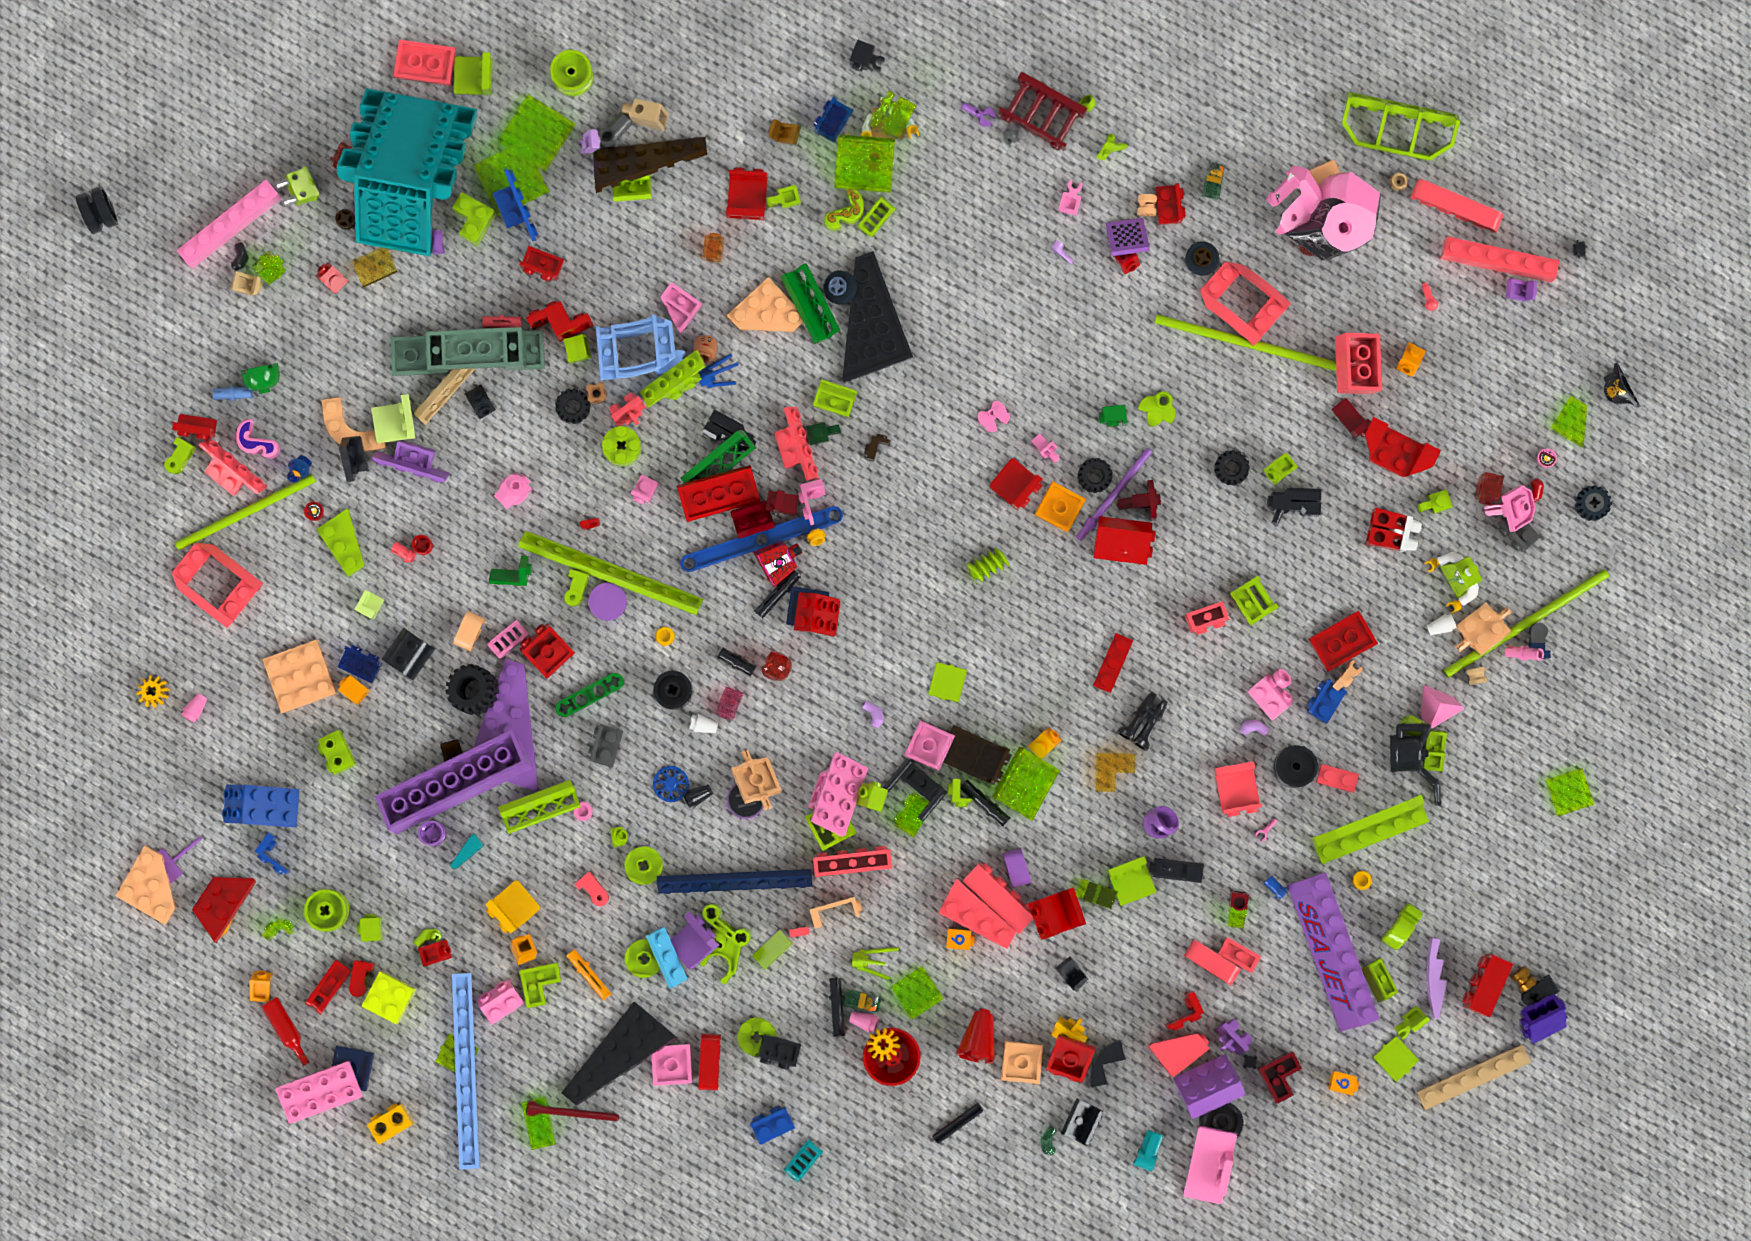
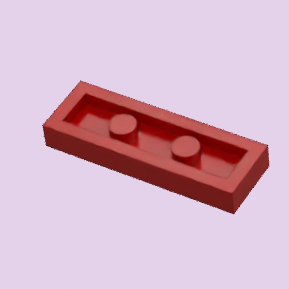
M1115 633L1093 684L1094 687L1108 693L1112 692L1133 640Z

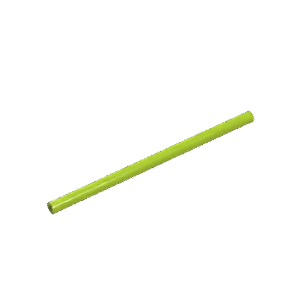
M1159 314L1156 315L1155 324L1336 371V361L1261 341L1252 346L1242 336Z
M1605 569L1601 570L1509 628L1511 633L1482 656L1474 650L1445 668L1443 672L1447 678L1451 677L1609 577L1608 572Z

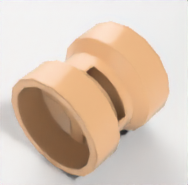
M1153 194L1138 195L1140 206L1137 209V215L1156 216L1155 203L1157 202V196Z

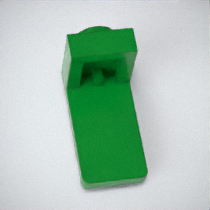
M521 556L519 570L491 569L489 584L527 586L529 575H532V564H529V556Z

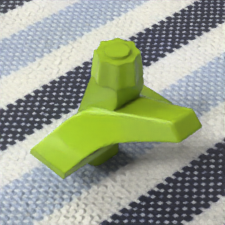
M1108 134L1107 140L1096 158L1105 160L1112 152L1124 150L1128 145L1126 143H1114L1115 135Z

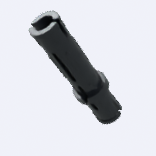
M795 570L778 583L776 588L754 612L764 619L786 593L791 591L790 588L801 576Z
M968 779L960 787V790L966 793L987 812L988 816L994 818L1002 827L1011 818L998 807L997 803H993Z
M841 977L829 978L833 1037L845 1036Z

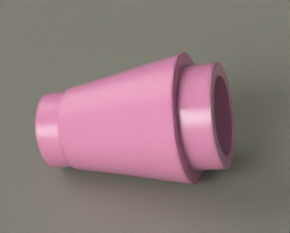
M198 693L182 709L181 715L192 723L199 720L207 698Z
M853 1011L849 1022L870 1033V1031L875 1032V1029H877L879 1017H876L875 1014Z

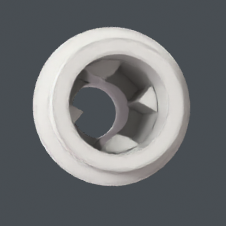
M1444 614L1427 625L1430 635L1452 632V629L1457 628L1452 614Z
M698 713L697 715L692 714L689 723V729L693 730V732L716 733L718 722Z

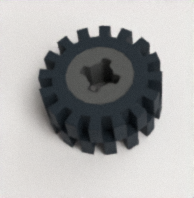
M1597 485L1588 486L1580 491L1575 499V508H1577V513H1580V517L1586 518L1588 521H1596L1605 517L1611 510L1610 506L1612 505V502H1610L1611 496L1607 494L1608 491H1604L1603 487H1597Z

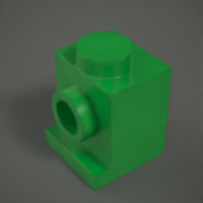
M1125 405L1102 407V412H1098L1100 424H1107L1108 427L1119 426V423H1122V426L1127 425Z

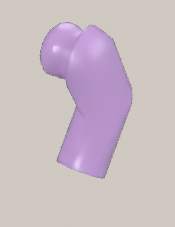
M1256 719L1245 721L1240 727V731L1244 735L1257 731L1265 736L1270 729Z

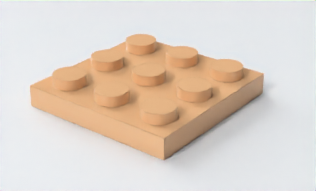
M318 640L262 659L282 714L337 694Z

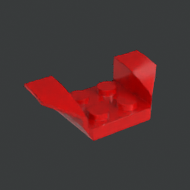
M1375 417L1372 418L1365 432L1370 453L1369 462L1402 478L1434 466L1441 452L1440 449L1428 443L1421 444L1389 428V424Z

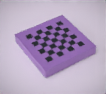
M1144 218L1106 223L1112 256L1150 251Z

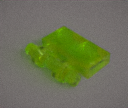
M888 91L887 95L883 96L880 101L882 104L878 111L874 112L870 124L877 128L879 122H883L882 131L899 139L917 105L901 96L896 103L892 100L895 94ZM888 107L893 109L889 117L884 115Z

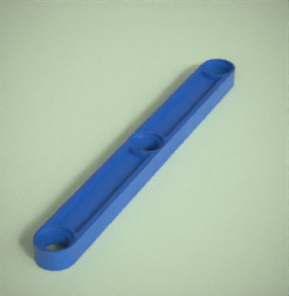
M829 507L812 513L814 525H810L809 519L805 520V517L802 516L775 525L773 529L741 539L736 538L685 555L681 559L680 564L685 572H694L754 552L779 541L784 542L808 534L813 529H823L838 524L843 518V512L839 507ZM832 510H837L840 513V517L836 521L829 518V513ZM760 534L767 536V542L764 545H760L756 541L757 536ZM687 558H691L695 562L694 567L691 569L684 567V561Z

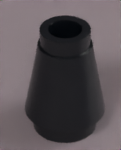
M709 784L686 790L683 797L689 808L693 806L695 808L713 795Z

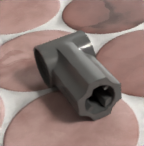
M620 112L607 127L599 131L598 136L600 137L602 148L615 147L616 141L633 125L632 121L624 113ZM607 135L612 137L610 141H604L603 138Z

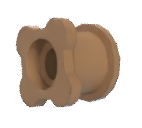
M599 382L597 385L588 384L586 386L590 403L600 404L605 401L607 393L603 383ZM596 391L600 392V395L598 397L594 396V393Z

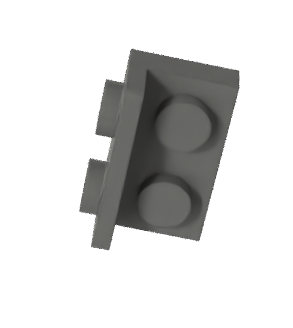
M1506 517L1497 524L1499 532L1504 537L1508 536L1513 541L1511 545L1518 552L1520 550L1522 553L1525 552L1540 538L1539 534L1529 523L1515 532H1510Z
M603 724L596 727L593 734L595 743L594 746L590 745L587 755L590 757L589 761L613 768L624 731Z

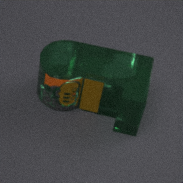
M1215 162L1209 163L1201 194L1202 197L1218 200L1225 165Z
M847 989L844 1007L879 1012L882 997Z

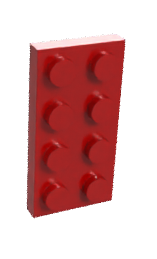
M751 465L677 485L687 522L761 502Z

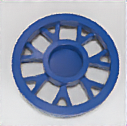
M667 766L656 773L653 780V789L656 795L663 801L676 802L683 798V794L681 795L680 791L686 793V790L689 789V780L682 769L675 766ZM668 769H675L674 777L668 776ZM660 773L667 777L664 781L658 778ZM682 773L685 778L678 781L676 776ZM663 783L664 788L657 790L656 784ZM679 784L686 785L685 791L678 789ZM665 790L670 792L667 799L662 797ZM675 790H677L680 795V797L674 799L672 795V792Z

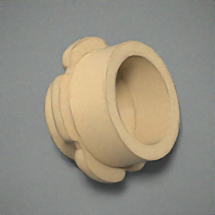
M1397 172L1390 177L1389 184L1393 190H1404L1407 187L1408 179L1404 174Z

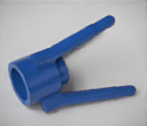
M732 354L723 357L710 366L703 368L701 372H698L702 378L700 380L702 387L707 386L709 389L718 386L736 385V381L715 383L713 381H716V374L738 366L737 362L715 371L711 370L731 358Z

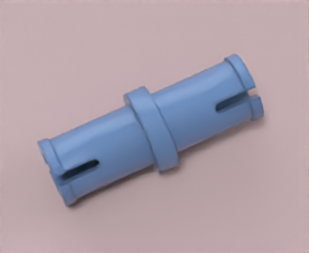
M247 387L213 388V392H215L213 393L214 400L231 399V401H236V399L253 398V394H251L253 391Z

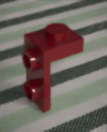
M1347 398L1332 408V412L1354 439L1358 436L1362 438L1365 436L1371 421L1369 419L1364 420Z

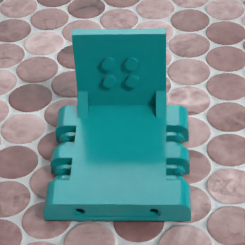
M366 88L360 103V115L363 121L361 123L353 122L350 130V140L353 147L351 149L343 148L337 164V175L339 178L354 183L356 243L430 257L432 252L434 198L448 199L451 196L457 178V169H454V167L463 161L466 152V143L463 141L472 134L478 116V109Z

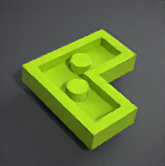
M553 963L519 970L527 1009L547 1005L543 985L562 982L559 964Z

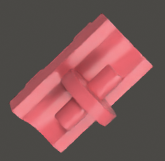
M632 392L624 397L627 404L622 408L618 403L609 407L612 414L611 417L617 426H621L624 423L628 425L632 421L638 425L637 418L642 415L641 411L646 408L639 396L636 397Z

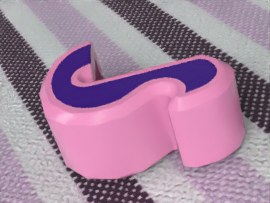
M250 418L242 421L236 431V442L242 451L250 455H257L263 452L262 456L266 459H274L280 454V446L275 440L252 438L254 420Z

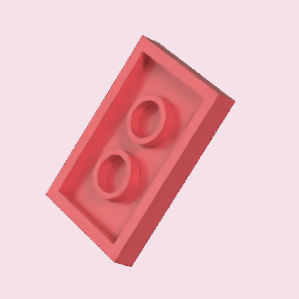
M399 39L393 77L450 86L456 48Z

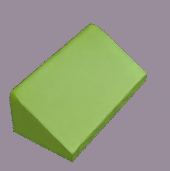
M779 930L752 957L765 970L793 943Z
M1381 958L1361 967L1378 1003L1399 993Z

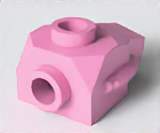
M514 472L501 482L499 491L494 497L508 510L513 505L522 503L533 489L528 485L530 481L525 475L519 476Z

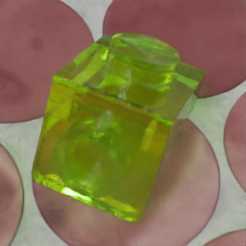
M280 918L275 923L271 921L264 928L265 932L262 936L266 940H271L282 928L289 935H293L295 933L292 930L294 926L288 919L283 920Z

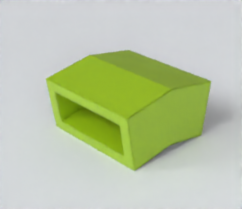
M581 334L563 339L569 364L592 358L587 335Z

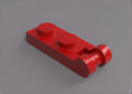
M336 959L305 1004L308 1007L312 1006L315 1008L316 1012L321 1015L352 970ZM318 995L324 999L322 1003L316 1000Z

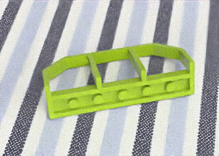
M1347 91L1342 124L1357 146L1431 161L1454 147L1460 118L1459 114ZM1350 106L1355 108L1364 106L1374 112L1383 110L1375 143L1358 140L1346 121ZM1398 113L1405 115V118L1416 119L1409 150L1380 144L1387 114L1396 116ZM1421 119L1427 123L1441 122L1446 127H1453L1454 125L1450 142L1431 154L1413 151Z
M1422 794L1390 808L1381 809L1379 812L1360 820L1346 823L1347 825L1311 837L1321 864L1428 823L1429 820L1423 807L1425 802Z

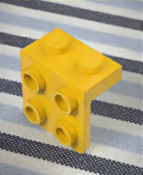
M519 881L512 882L494 899L485 904L488 907L486 912L492 918L496 917L500 923L498 925L504 933L509 932L510 934H513L540 910V905Z

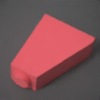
M1198 1033L1151 1043L1148 1047L1171 1077H1175L1209 1050L1207 1046L1209 1041L1203 1034L1199 1036Z

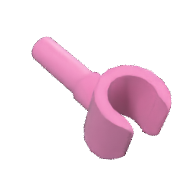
M1274 818L1263 830H1258L1255 836L1263 832L1265 837L1261 842L1265 841L1267 833L1278 821Z

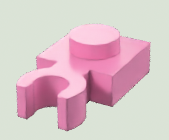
M1070 180L1068 183L1069 193L1063 192L1058 211L1076 216L1082 198L1077 193L1081 191L1082 183H1079V187L1074 189L1071 186L1073 180Z

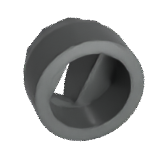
M1018 130L1004 131L1003 136L1005 141L1011 144L1017 142L1019 133Z

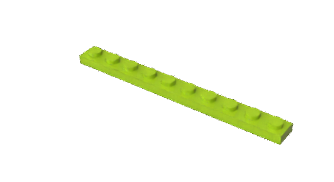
M528 531L524 532L518 544L519 548L694 615H697L704 600L696 595Z

